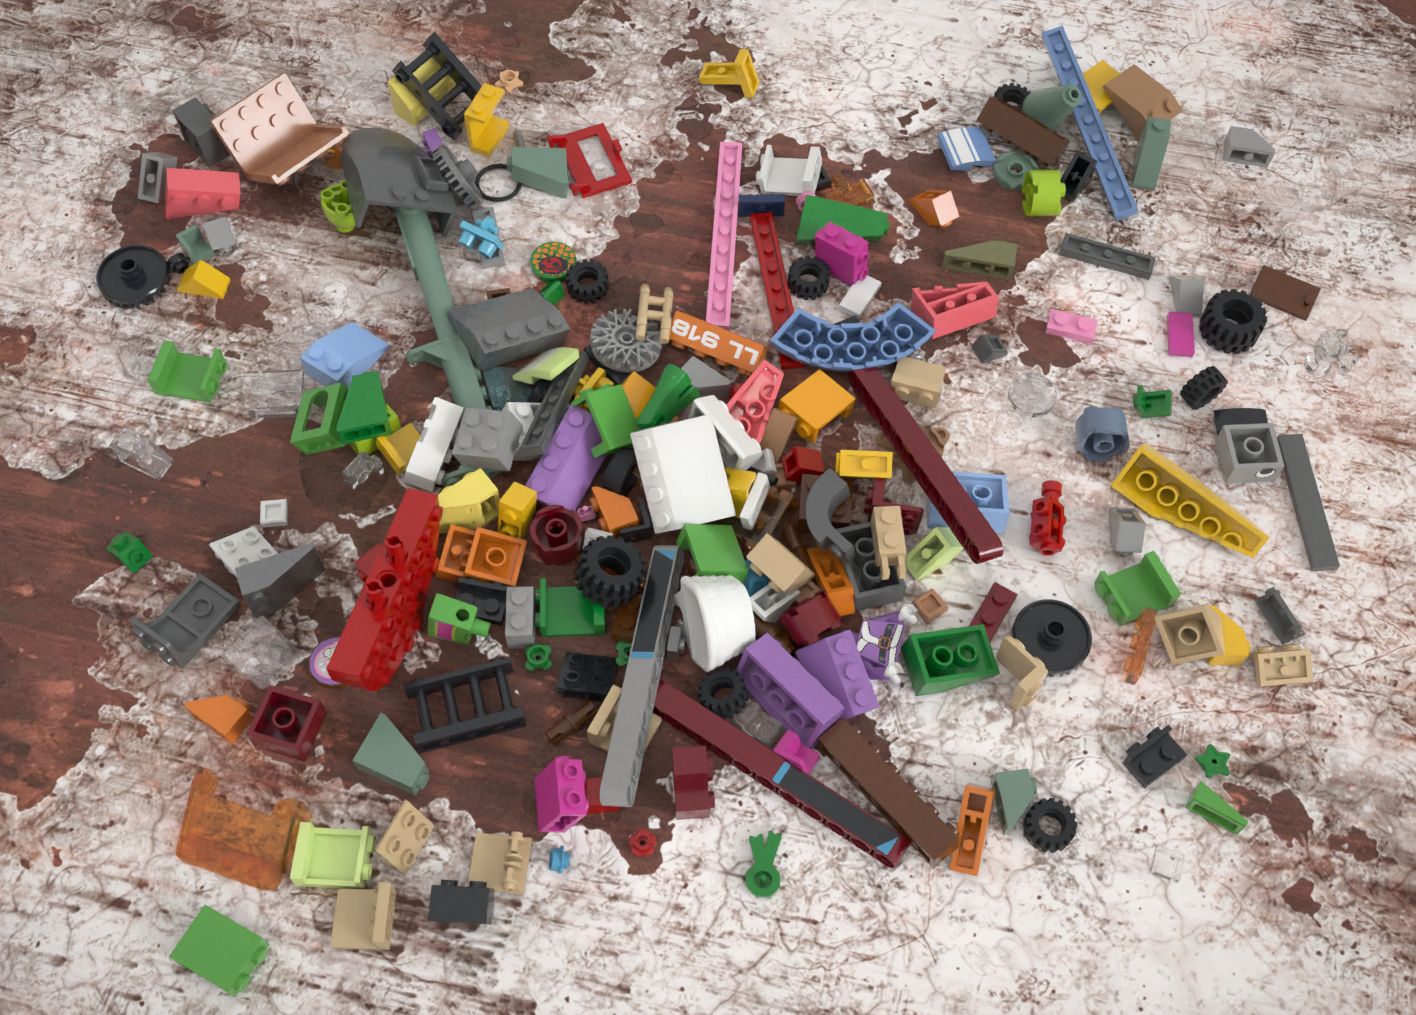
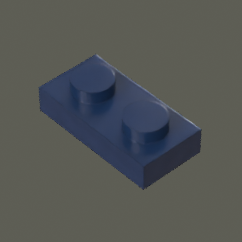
M785 194L739 195V217H750V214L772 212L773 216H784Z

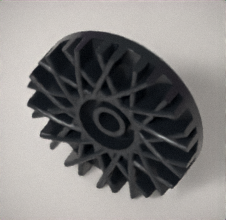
M130 245L115 250L101 262L96 273V282L102 295L110 304L113 301L116 307L121 306L122 309H124L125 304H128L130 309H133L135 305L139 309V302L144 301L146 305H149V301L155 303L154 295L158 294L159 297H162L161 293H166L164 285H170L171 277L169 273L171 271H169L166 259L158 250L144 245Z
M1043 599L1028 604L1018 613L1011 628V637L1018 639L1028 653L1033 657L1039 658L1044 663L1050 677L1057 673H1060V677L1065 673L1069 675L1072 670H1077L1087 658L1092 646V633L1087 620L1076 608L1059 600Z

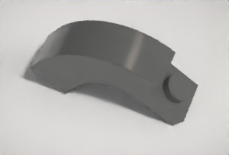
M829 468L817 479L809 492L806 501V520L811 536L823 553L829 548L834 556L838 559L843 557L849 563L856 556L854 547L831 525V519L836 508L850 496L848 484Z

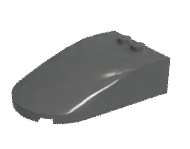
M363 128L352 132L345 139L341 150V162L355 226L361 227L369 204L435 211L441 235L446 237L457 212L450 185L448 191L425 189L412 162L414 156L431 157L408 137L388 129Z

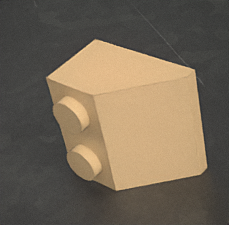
M768 533L746 556L752 562L749 567L759 576L765 574L770 578L771 581L768 584L779 594L784 591L791 595L816 575L784 545Z

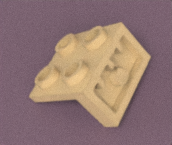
M615 685L611 687L587 730L589 743L607 752L622 688ZM652 713L645 751L662 721L661 717Z
M379 882L378 890H338L331 937L332 948L390 950L397 892L391 882Z

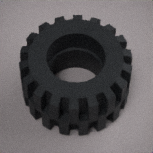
M1225 289L1221 293L1217 292L1210 298L1199 321V331H1202V338L1207 339L1206 343L1209 346H1215L1214 349L1217 351L1220 349L1224 350L1226 354L1230 352L1239 354L1241 351H1248L1250 347L1252 348L1266 326L1267 316L1265 315L1267 311L1265 308H1262V302L1260 300L1256 301L1254 295H1248L1243 290L1238 292L1237 289H1231L1229 292ZM1227 319L1234 320V321H1236L1238 324H1234V323L1228 321Z
M608 535L607 538L599 536L596 541L592 539L588 542L587 546L585 545L574 571V581L577 582L576 587L578 591H583L582 596L585 599H591L590 603L596 605L597 602L604 608H607L608 605H611L612 608H618L619 604L624 606L635 597L644 578L646 567L644 566V557H640V550L634 549V544L630 541L626 543L623 541L624 538L618 537V539H615L612 535ZM601 568L612 569L619 576L610 575Z

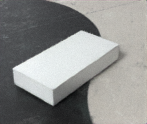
M867 276L863 281L858 280L855 285L851 286L839 304L838 310L850 316L855 315L859 320L880 289L882 282L870 276Z
M758 472L740 514V520L745 529H753L769 492L770 484L766 474Z

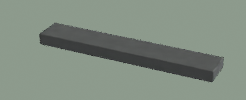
M579 352L580 358L552 380L519 448L522 457L545 454L588 363L589 356L587 352Z
M1278 435L1277 440L1284 463L1283 470L1311 571L1337 570L1340 564L1303 435Z

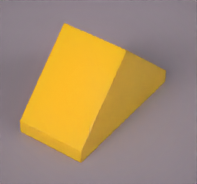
M199 260L184 271L177 291L223 299L231 280L225 274Z

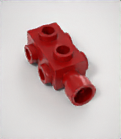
M1048 480L1042 483L1041 495L1043 498L1033 500L1031 533L1029 535L1030 546L1044 556H1052L1062 551L1065 545L1063 526L1067 521L1064 515V506L1059 503V498L1062 496V484L1055 480Z

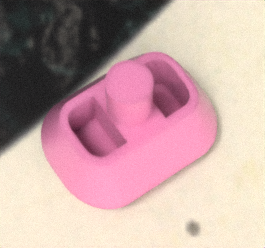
M583 506V508H579L576 511L581 522L593 520L596 517L592 506Z

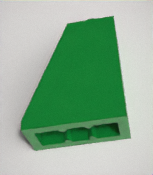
M378 371L364 372L352 377L336 426L342 445L392 434L383 385Z

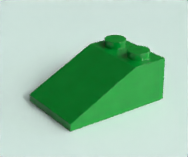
M984 624L910 634L901 646L915 696L945 692L1000 674Z

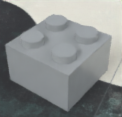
M466 408L452 454L464 467L510 471L523 425L512 412Z

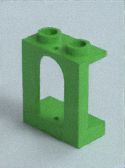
M335 383L303 392L290 443L306 455L344 447L345 444H341L336 426L342 403L347 396L348 387L342 383ZM312 403L319 408L326 406L321 427L305 431Z

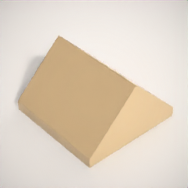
M1208 604L1154 616L1172 665L1225 654L1222 618Z

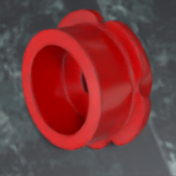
M640 829L636 834L630 836L629 846H631V852L635 856L647 857L654 852V846L657 844L654 834H650L648 830ZM645 841V845H641L640 842Z

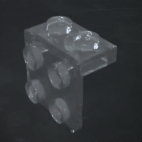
M261 615L255 619L249 617L239 627L242 632L236 638L233 636L229 637L220 646L223 651L218 656L225 663L231 662L256 687L266 689L298 656L299 650Z

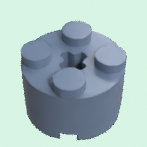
M1089 406L1084 409V413L1077 419L1075 424L1080 454L1082 452L1086 459L1094 462L1110 461L1112 456L1118 453L1120 456L1125 454L1129 449L1130 441L1123 410L1121 408H1098L1096 406Z

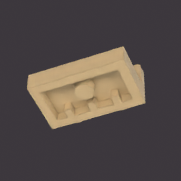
M1299 644L1283 645V650H1274L1273 646L1257 647V652H1250L1248 656L1254 659L1257 686L1313 682L1311 652L1309 649H1301Z

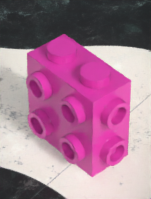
M828 222L823 229L820 228L815 235V257H818V261L824 260V265L827 264L829 266L830 275L850 286L855 285L858 280L863 281L869 272L867 268L869 258L868 241L831 222Z
M570 756L556 757L535 777L539 832L565 833L587 815L589 802L587 797H585L586 773L582 768V760L571 759Z

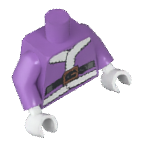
M905 604L900 611L863 620L860 633L852 632L870 680L890 679L894 684L900 683L901 679L897 673L905 672L901 665L897 663L906 624L903 623L905 620L909 624L917 622V618L914 615H910L918 611L914 605Z

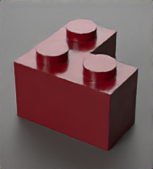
M706 746L672 748L676 820L710 818V808H715L714 791L708 790V781H713L712 755H707Z

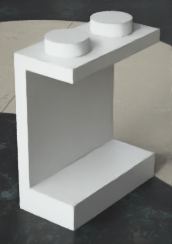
M767 145L765 154L761 155V169L756 173V184L760 186L761 194L800 196L806 191L815 194L822 166L820 147H811L808 159L774 158L772 146Z

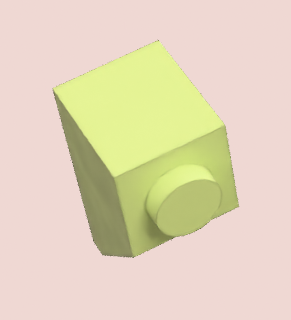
M935 527L906 555L905 566L913 577L919 580L948 564L963 550V547L949 527Z

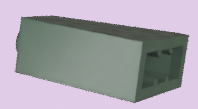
M1155 117L1147 118L1134 153L1132 187L1155 190L1170 138L1171 120Z
M511 147V156H507V170H511V180L560 198H567L566 148Z
M380 713L352 761L357 770L416 796L419 789L423 790L427 785L430 776L428 774L429 770L422 758L385 714Z

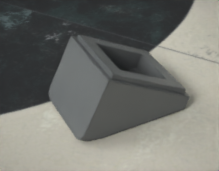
M980 335L972 344V349L981 363H987L1008 354L998 335Z

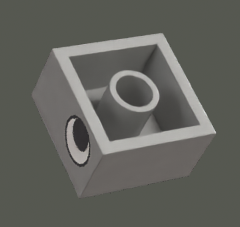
M1273 423L1223 425L1215 439L1225 483L1275 481L1284 468Z

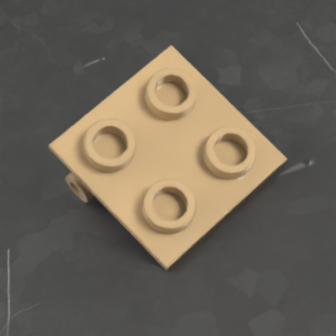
M405 799L375 851L385 859L383 864L390 868L395 867L406 876L425 841L429 838L434 825Z
M476 832L467 887H469V881L487 882V888H493L495 892L524 895L533 838L523 837L521 832H512L511 836Z

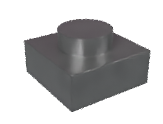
M671 626L667 661L677 662L679 653L684 654L686 638L681 637V627Z

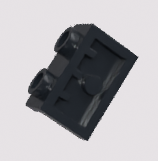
M457 577V591L454 599L476 606L478 608L477 619L502 626L506 615L507 587L499 582L486 583L474 577Z
M1167 725L1162 730L1156 727L1146 736L1148 739L1142 745L1136 742L1126 750L1128 756L1122 764L1144 789L1187 757L1185 751L1169 735L1172 730L1170 725Z

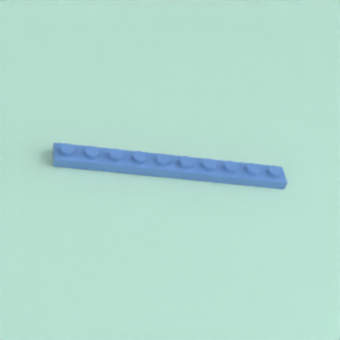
M1063 25L1043 32L1042 40L1061 86L1072 84L1078 87L1081 92V102L1072 111L1089 156L1097 160L1095 171L1115 221L1138 214L1137 205Z

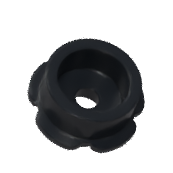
M176 253L167 260L169 271L172 273L182 274L189 268L190 258L185 257L183 253Z

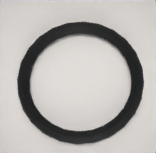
M492 164L483 168L476 176L475 185L484 199L493 202H503L518 194L522 187L520 182H518L517 187L511 194L504 197H491L483 193L479 186L482 175L495 168L507 169V164Z

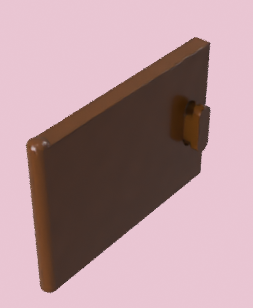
M1263 265L1249 295H1254L1257 301L1260 300L1266 305L1307 321L1321 288Z

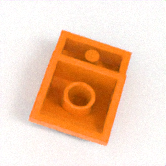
M450 524L435 578L456 582L457 577H474L481 582H499L506 587H515L527 540L477 527L476 531Z

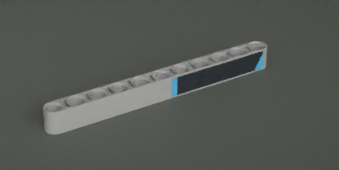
M655 545L652 551L600 786V802L602 806L632 807L635 800L675 606L674 595L678 591L684 562L683 549H679V545Z

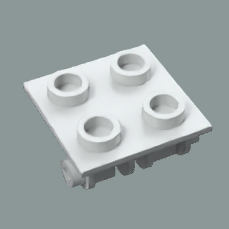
M254 526L209 544L215 552L216 558L221 559L224 567L229 569L228 571L236 577L235 568L278 554Z

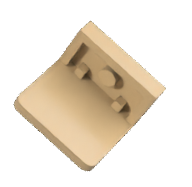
M905 357L897 362L890 386L900 400L936 409L946 369L941 365Z
M1007 635L1002 640L996 659L1020 681L1008 704L1017 712L1023 706L1028 708L1037 699L1038 696L1036 694L1043 687L1042 683L1048 670L1039 658L1033 657L1025 650L1024 645L1018 639H1013L1010 635Z

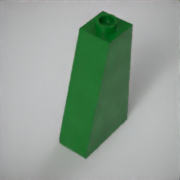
M806 195L795 245H816L815 235L820 228L823 229L828 222L841 226L868 242L880 241L883 234L887 235L890 221H886L888 213Z

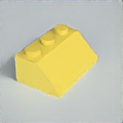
M431 57L413 75L423 84L441 66ZM446 75L428 92L438 102L456 86V83L450 76ZM395 76L387 82L396 115L413 126L426 117L429 112L404 84L398 82Z

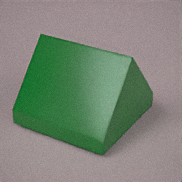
M560 281L550 282L538 292L554 306L565 296Z

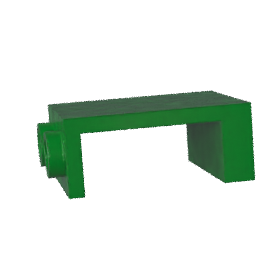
M541 578L540 588H536L535 593L536 604H540V612H535V626L541 629L542 637L605 635V608L601 607V604L597 602L596 605L590 603L591 599H585L582 596L583 591H578L576 586L547 587L546 578Z

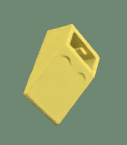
M481 468L466 474L462 480L452 486L445 487L438 494L439 506L443 507L439 534L448 533L450 524L467 529H476L477 527L482 528L498 518L500 500L498 489Z

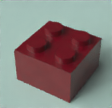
M269 685L246 736L255 747L305 762L327 711L321 700Z

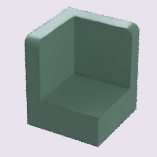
M193 225L176 234L183 253L186 257L190 258L192 265L199 260L205 262L215 257L214 252L204 240L197 225Z

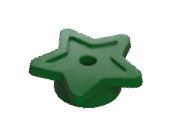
M1212 744L1207 745L1205 754L1195 757V760L1201 764L1207 778L1217 774L1225 776L1230 774L1226 765L1231 756L1230 753L1218 752Z

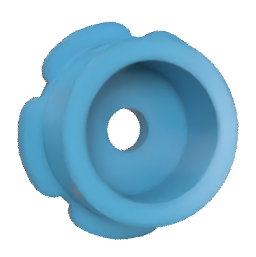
M563 845L560 848L552 847L550 851L549 870L557 871L558 874H561L563 869H568L570 854L564 851Z

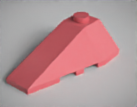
M765 359L726 405L731 416L734 419H738L743 424L748 436L754 438L759 444L784 373Z

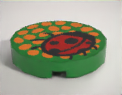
M555 241L538 246L532 252L530 258L532 273L539 277V280L546 283L565 281L567 270H570L569 267L571 265L575 266V262H577L575 252L570 246Z

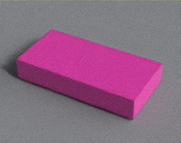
M1168 312V354L1171 356L1193 357L1195 353L1193 314Z

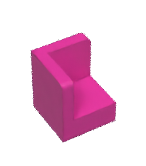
M789 729L773 750V752L807 774L811 772L820 759L818 752L802 745L798 734Z

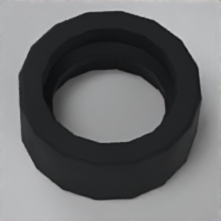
M624 447L616 453L603 476L602 485L604 489L624 497L633 489L641 476L635 451Z

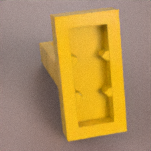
M740 49L734 63L705 62L699 76L701 84L741 85L745 98H753L760 83L748 49Z

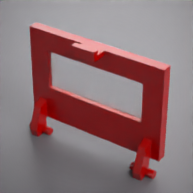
M604 123L564 135L546 137L551 148L555 147L554 144L558 148H566L567 168L575 182L570 183L569 187L574 196H577L579 191L583 199L632 183V178L620 156L622 147L618 139L612 140Z

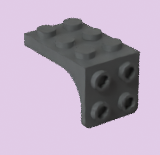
M199 573L156 619L143 624L132 616L128 621L133 626L131 632L140 639L139 642L151 652L155 649L160 653L159 657L167 664L172 666L175 663L183 669L241 606V603L234 596Z

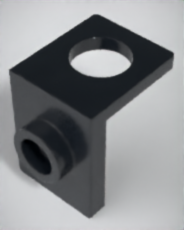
M644 498L638 499L643 525L620 530V537L624 538L623 541L626 543L629 541L634 543L651 539V525H653L650 511L646 510ZM631 533H639L637 536L627 537Z

